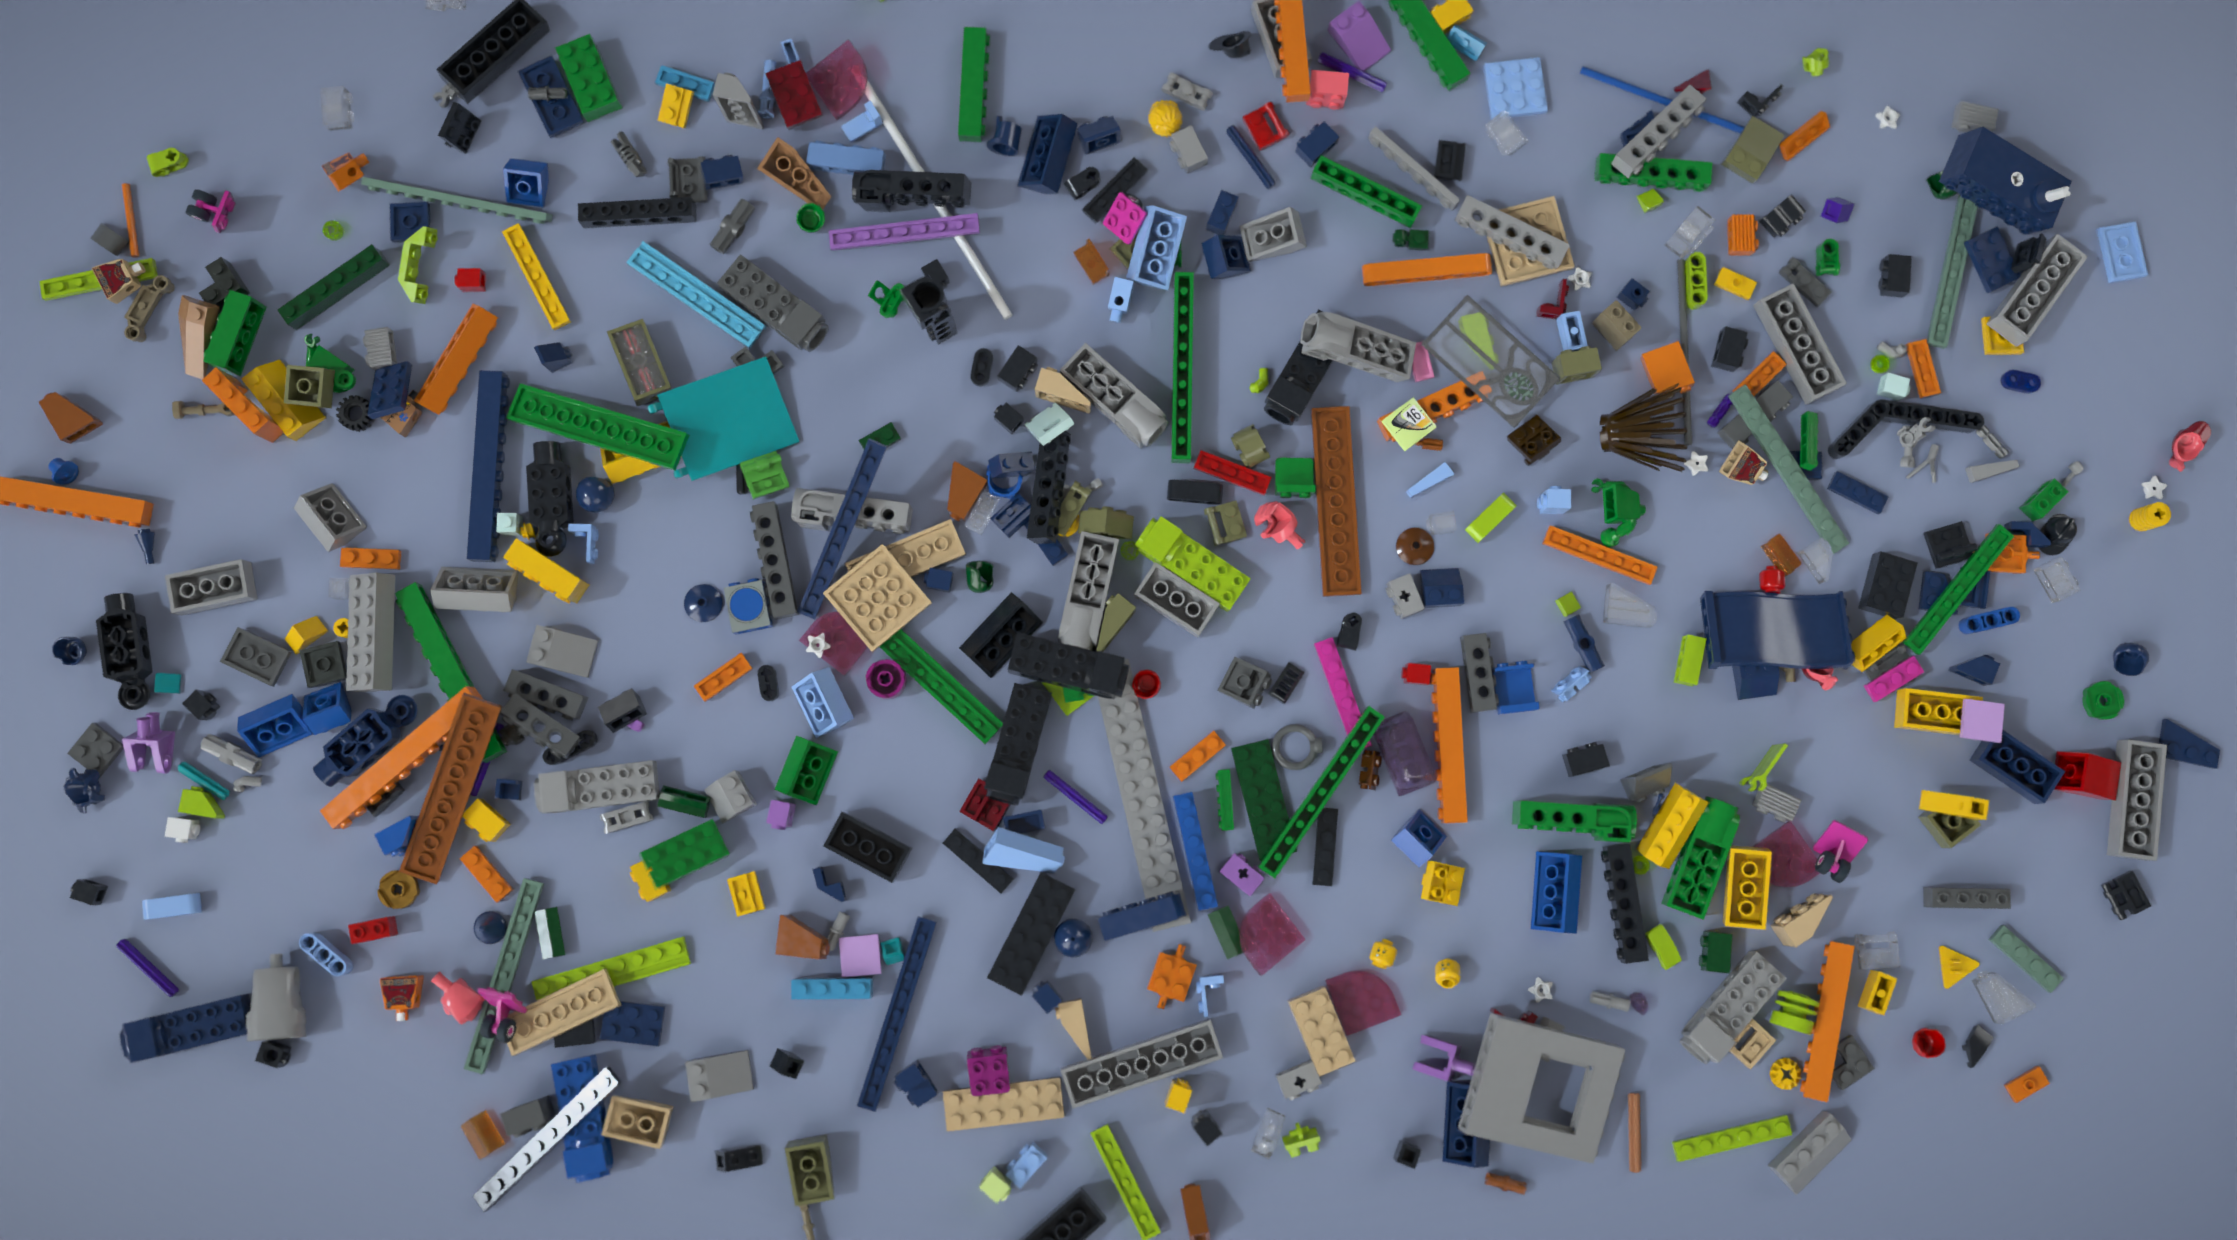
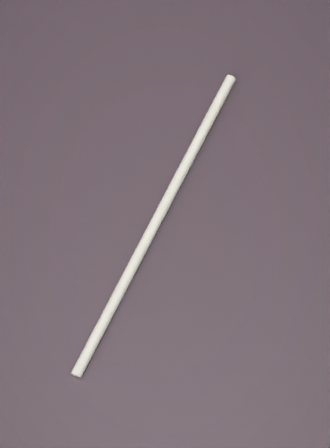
M859 66L853 67L851 69L853 75L869 101L876 108L882 122L913 172H924ZM935 206L941 217L951 216L946 207ZM964 235L954 236L1005 320L1009 319L1013 314Z

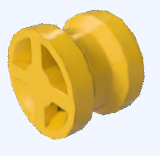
M340 618L334 623L333 630L337 636L348 639V619Z

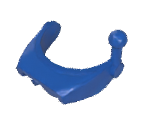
M989 465L987 466L986 476H988L990 496L1012 499L1021 487L1023 476L1019 474L1018 482L1013 487L1001 488L992 481Z

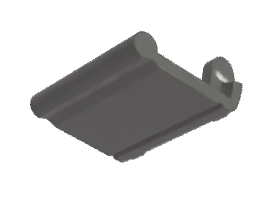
M700 156L689 159L668 158L669 198L692 197L695 203L708 201L707 190L705 189L700 170V164L706 160L705 157Z
M1902 643L1864 670L1870 681L1909 657L1905 644Z

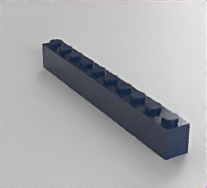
M479 370L467 559L472 562H495L499 555L497 539L500 537V533L496 532L497 513H501L499 508V501L502 500L500 485L504 479V473L501 470L502 463L505 461L503 444L506 443V434L504 433V426L507 425L505 409L509 403L506 394L507 388L510 386V379L503 371Z

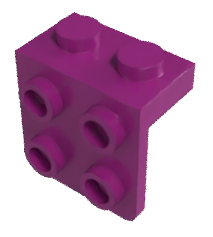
M1001 1045L992 1046L990 1049L977 1047L967 1052L972 1096L1000 1094L1010 1091L1007 1047H1002Z

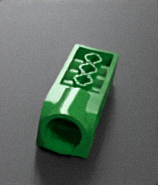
M1708 796L1705 797V800L1709 803L1680 851L1661 902L1663 905L1702 920L1705 918L1740 822V815L1737 814L1738 807Z
M1513 801L1512 825H1518L1517 829H1533V826H1537V830L1553 831V827H1556V831L1572 832V829H1575V833H1591L1595 841L1631 842V839L1635 838L1637 812L1633 805L1605 803L1579 805ZM1534 812L1538 815L1537 820L1534 819ZM1554 813L1557 815L1556 821L1553 819ZM1573 815L1576 816V822H1575V823H1574V821H1573ZM1613 828L1618 829L1617 838L1608 837V833H1613Z

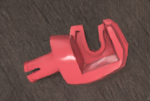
M1277 501L1259 506L1254 516L1256 526L1261 525L1266 520L1268 521V527L1260 534L1263 539L1272 537L1277 543L1288 540L1296 549L1303 546L1302 543H1305V540L1294 531L1298 522L1290 509Z
M438 972L431 980L432 983L444 991L441 1003L445 1013L452 1015L461 1025L467 1021H472L483 1007L485 999L469 987L464 979L459 978L456 982H451L441 972Z

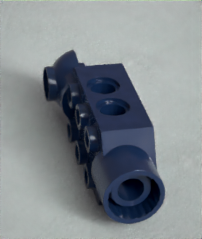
M397 695L388 702L386 711L367 708L323 746L325 757L313 767L315 775L329 787H333L345 776H358L401 738L400 727L407 726L415 720L418 713L415 701L410 696ZM403 706H405L406 708L405 715H402L401 708Z

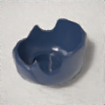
M66 636L60 637L54 642L52 653L54 658L60 659L64 665H78L84 660L87 649L81 639Z

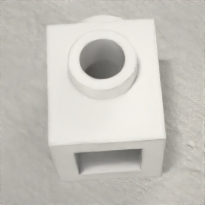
M168 817L164 837L176 838L175 842L188 843V840H196L200 833V820Z

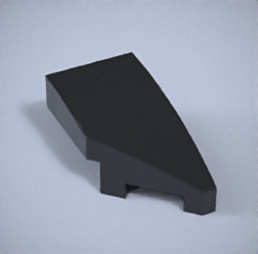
M1979 1025L1973 1026L1966 1040V1045L1962 1046L1969 1060L1967 1062L1969 1068H1973L1994 1038Z

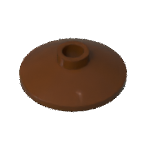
M1409 528L1399 535L1396 542V551L1400 559L1405 563L1421 565L1431 558L1434 552V542L1427 531L1421 528ZM1414 542L1419 543L1418 549L1413 547Z

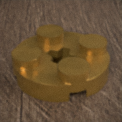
M399 870L386 873L379 882L378 897L382 904L389 908H406L413 904L420 894L417 879L401 873ZM395 885L402 886L401 894L394 893L396 890Z

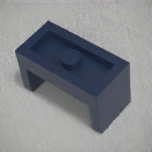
M1042 809L1003 817L1005 829L1019 834L1046 829Z

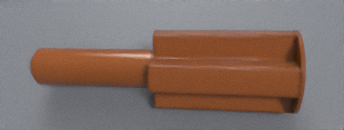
M1423 438V440H1420L1415 445L1422 446V449L1442 451L1443 440Z

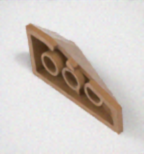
M777 137L757 169L806 203L817 204L823 210L831 195L797 151Z
M182 295L178 316L185 374L203 379L206 377L208 364L203 362L204 352L210 344L211 333L215 330L220 306Z

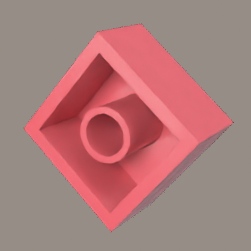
M1311 70L1309 77L1311 95L1309 101H1306V105H1310L1312 108L1329 107L1332 110L1343 108L1348 92L1349 73Z

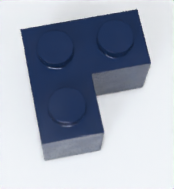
M918 1059L894 1076L896 1079L894 1083L899 1091L903 1090L904 1093L908 1092L907 1099L912 1106L916 1105L917 1108L939 1093Z

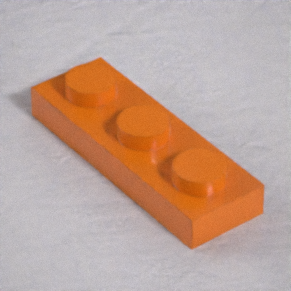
M1820 111L1779 144L1783 159L1789 161L1830 128L1826 112Z
M1923 339L1905 344L1920 399L1940 394L1941 391L1927 340Z
M1774 351L1771 352L1732 392L1743 385H1747L1752 395L1755 396L1787 364Z
M341 548L340 567L400 570V550Z
M740 653L695 684L694 688L703 701L706 702L747 674L753 667L743 653Z
M1212 731L1169 768L1182 782L1225 747L1226 744L1215 731Z
M473 846L459 858L496 903H499L514 890L477 846Z

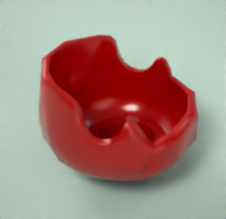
M1149 669L1141 670L1134 676L1132 688L1137 697L1143 699L1153 698L1161 689V680L1155 671Z
M1922 1028L1913 1034V1049L1921 1057L1935 1058L1944 1053L1946 1042L1939 1030Z

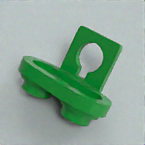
M876 280L868 297L881 306L880 314L884 318H893L898 313L897 308L901 301H904L900 289L905 286L897 283L889 289L883 283ZM879 287H881L884 294L883 298L875 296V292Z

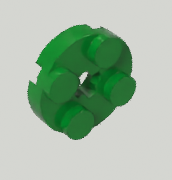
M2100 681L2091 684L2083 690L2082 702L2089 717L2107 720L2116 717L2120 709H2123L2124 696L2122 691L2111 682ZM2101 696L2107 699L2104 706L2099 701Z

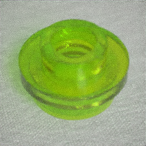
M1876 355L1871 359L1870 367L1875 373L1882 374L1889 369L1890 361L1884 355ZM1877 362L1882 364L1881 368L1877 366Z
M1638 855L1632 858L1635 874L1643 875L1649 871L1650 862L1646 857ZM1639 861L1642 863V868L1640 869L1636 866Z

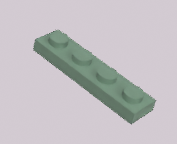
M2000 925L1988 939L2047 992L2052 993L2064 979L2004 925Z

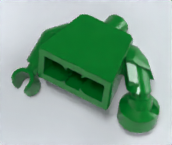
M312 333L306 335L304 338L307 344L306 366L335 370L333 392L342 393L352 389L356 384V377L352 373L355 369L322 346L318 345L317 347L316 344L320 342V337L316 336L312 339Z
M1597 478L1593 480L1592 484L1599 487H1592L1591 491L1598 493L1601 489L1603 490L1605 524H1621L1617 529L1610 527L1601 532L1602 543L1610 548L1618 545L1621 537L1626 534L1628 536L1635 529L1637 520L1645 514L1646 507L1640 504L1638 492L1631 490L1624 482L1606 481V483H1603L1601 479Z

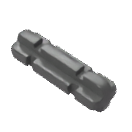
M1985 425L1976 431L1980 438H1984L1985 444L1992 451H1995L1994 454L1999 459L2008 454V450L2001 446L2002 443L1993 433H1989L1990 430Z

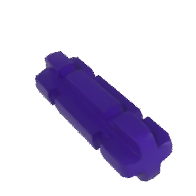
M1730 394L1725 395L1722 400L1723 402L1718 405L1712 416L1708 419L1707 424L1710 427H1717L1720 422L1719 420L1724 417L1733 404L1728 397Z

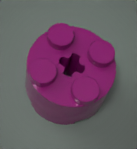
M884 659L873 663L866 673V683L871 693L881 699H894L904 691L907 677L899 664L892 660ZM889 675L890 682L884 684L883 676L887 677Z

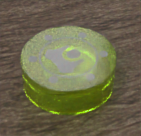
M331 220L324 224L323 234L328 239L336 241L343 236L344 229L340 223Z
M1127 541L1121 546V556L1125 560L1132 561L1138 557L1139 547L1135 545V542Z

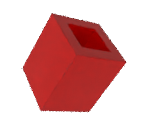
M457 268V274L454 278L455 285L462 292H485L486 273L480 268Z
M1407 663L1405 667H1402L1401 678L1404 679L1405 684L1427 686L1430 684L1431 665Z

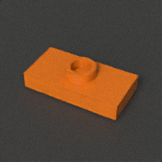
M2035 1066L2004 1084L2013 1102L2018 1103L2050 1083L2040 1066Z

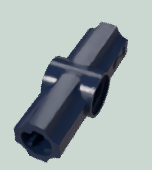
M1578 614L1564 621L1574 642V649L1579 652L1587 670L1590 671L1589 673L1604 667L1605 664L1595 647L1594 638L1589 635L1580 615ZM1581 639H1585L1588 642L1586 649L1581 646Z

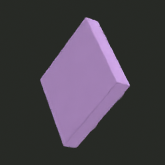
M1963 699L1960 738L2001 743L2005 704Z
M879 934L839 938L842 977L882 973Z

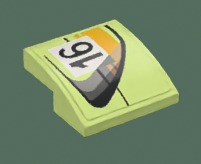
M1414 397L1381 421L1404 451L1437 428Z

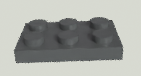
M237 627L220 662L274 687L292 652Z

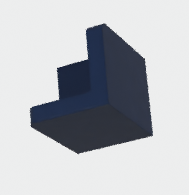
M497 779L495 798L521 800L523 781Z

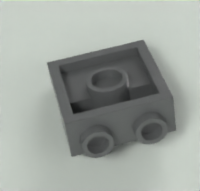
M1234 657L1217 691L1255 709L1263 701L1262 693L1264 689H1268L1272 683L1271 674L1240 658Z

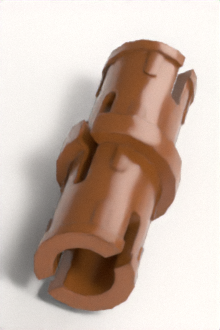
M1487 1172L1485 1180H1487L1485 1181L1486 1185L1501 1188L1505 1192L1509 1190L1522 1195L1526 1192L1527 1187H1524L1527 1185L1526 1182L1511 1179L1507 1175L1500 1176Z

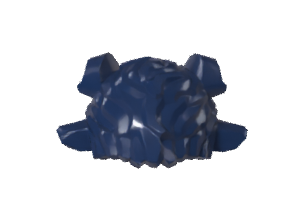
M72 768L63 786L65 794L68 795L72 804L77 806L80 813L85 814L87 806L90 804L96 805L105 800V795H99L101 785L98 781L100 775L97 770L86 769L84 773H78L76 768Z

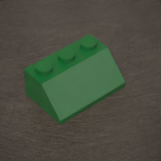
M796 735L774 790L817 806L838 751Z

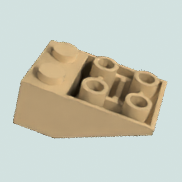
M1813 893L1806 898L1807 901L1802 905L1797 904L1790 908L1791 912L1787 915L1782 914L1774 919L1775 923L1770 926L1784 946L1798 947L1811 938L1833 897L1832 895Z

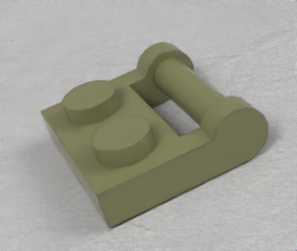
M1237 500L1204 509L1214 537V546L1247 538ZM1220 512L1226 537H1221L1214 513Z

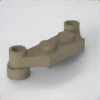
M159 275L154 278L152 284L148 286L142 285L124 316L128 322V326L124 331L127 339L134 342H144L147 336L144 333V327L162 295L172 293L175 289L170 279Z

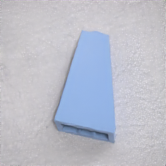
M998 827L985 846L982 863L1055 873L1059 867L1063 866L1065 856H1063V847Z

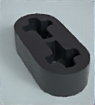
M763 665L759 668L757 674L760 694L764 700L774 701L779 696L776 671L770 665ZM765 669H768V671L772 672V674L769 675V682H767L765 676H762V673L765 672ZM769 684L770 689L775 691V693L771 695V698H769L768 695H765V692L768 691L767 685Z

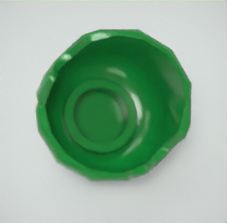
M814 203L802 205L796 215L798 226L808 233L817 232L825 223L824 211L819 205Z

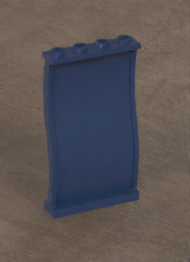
M1705 591L1700 597L1704 636L1707 638L1708 669L1746 665L1796 669H1848L1855 661V653L1851 648L1852 635L1849 633L1848 628L1850 620L1849 616L1846 615L1847 600L1844 598L1843 591L1823 595H1788L1751 591L1713 593V591Z

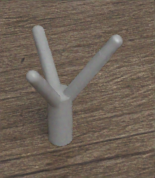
M1931 445L1928 458L1909 473L1906 478H1911L1924 466L1930 464L1932 482L1935 483L1934 463L1939 446Z

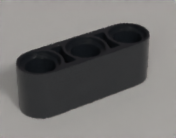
M1168 480L1167 500L1211 505L1222 504V484Z

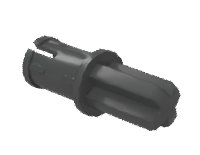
M549 86L528 88L530 100L543 99L550 101V99L567 98L568 96L566 88H549Z

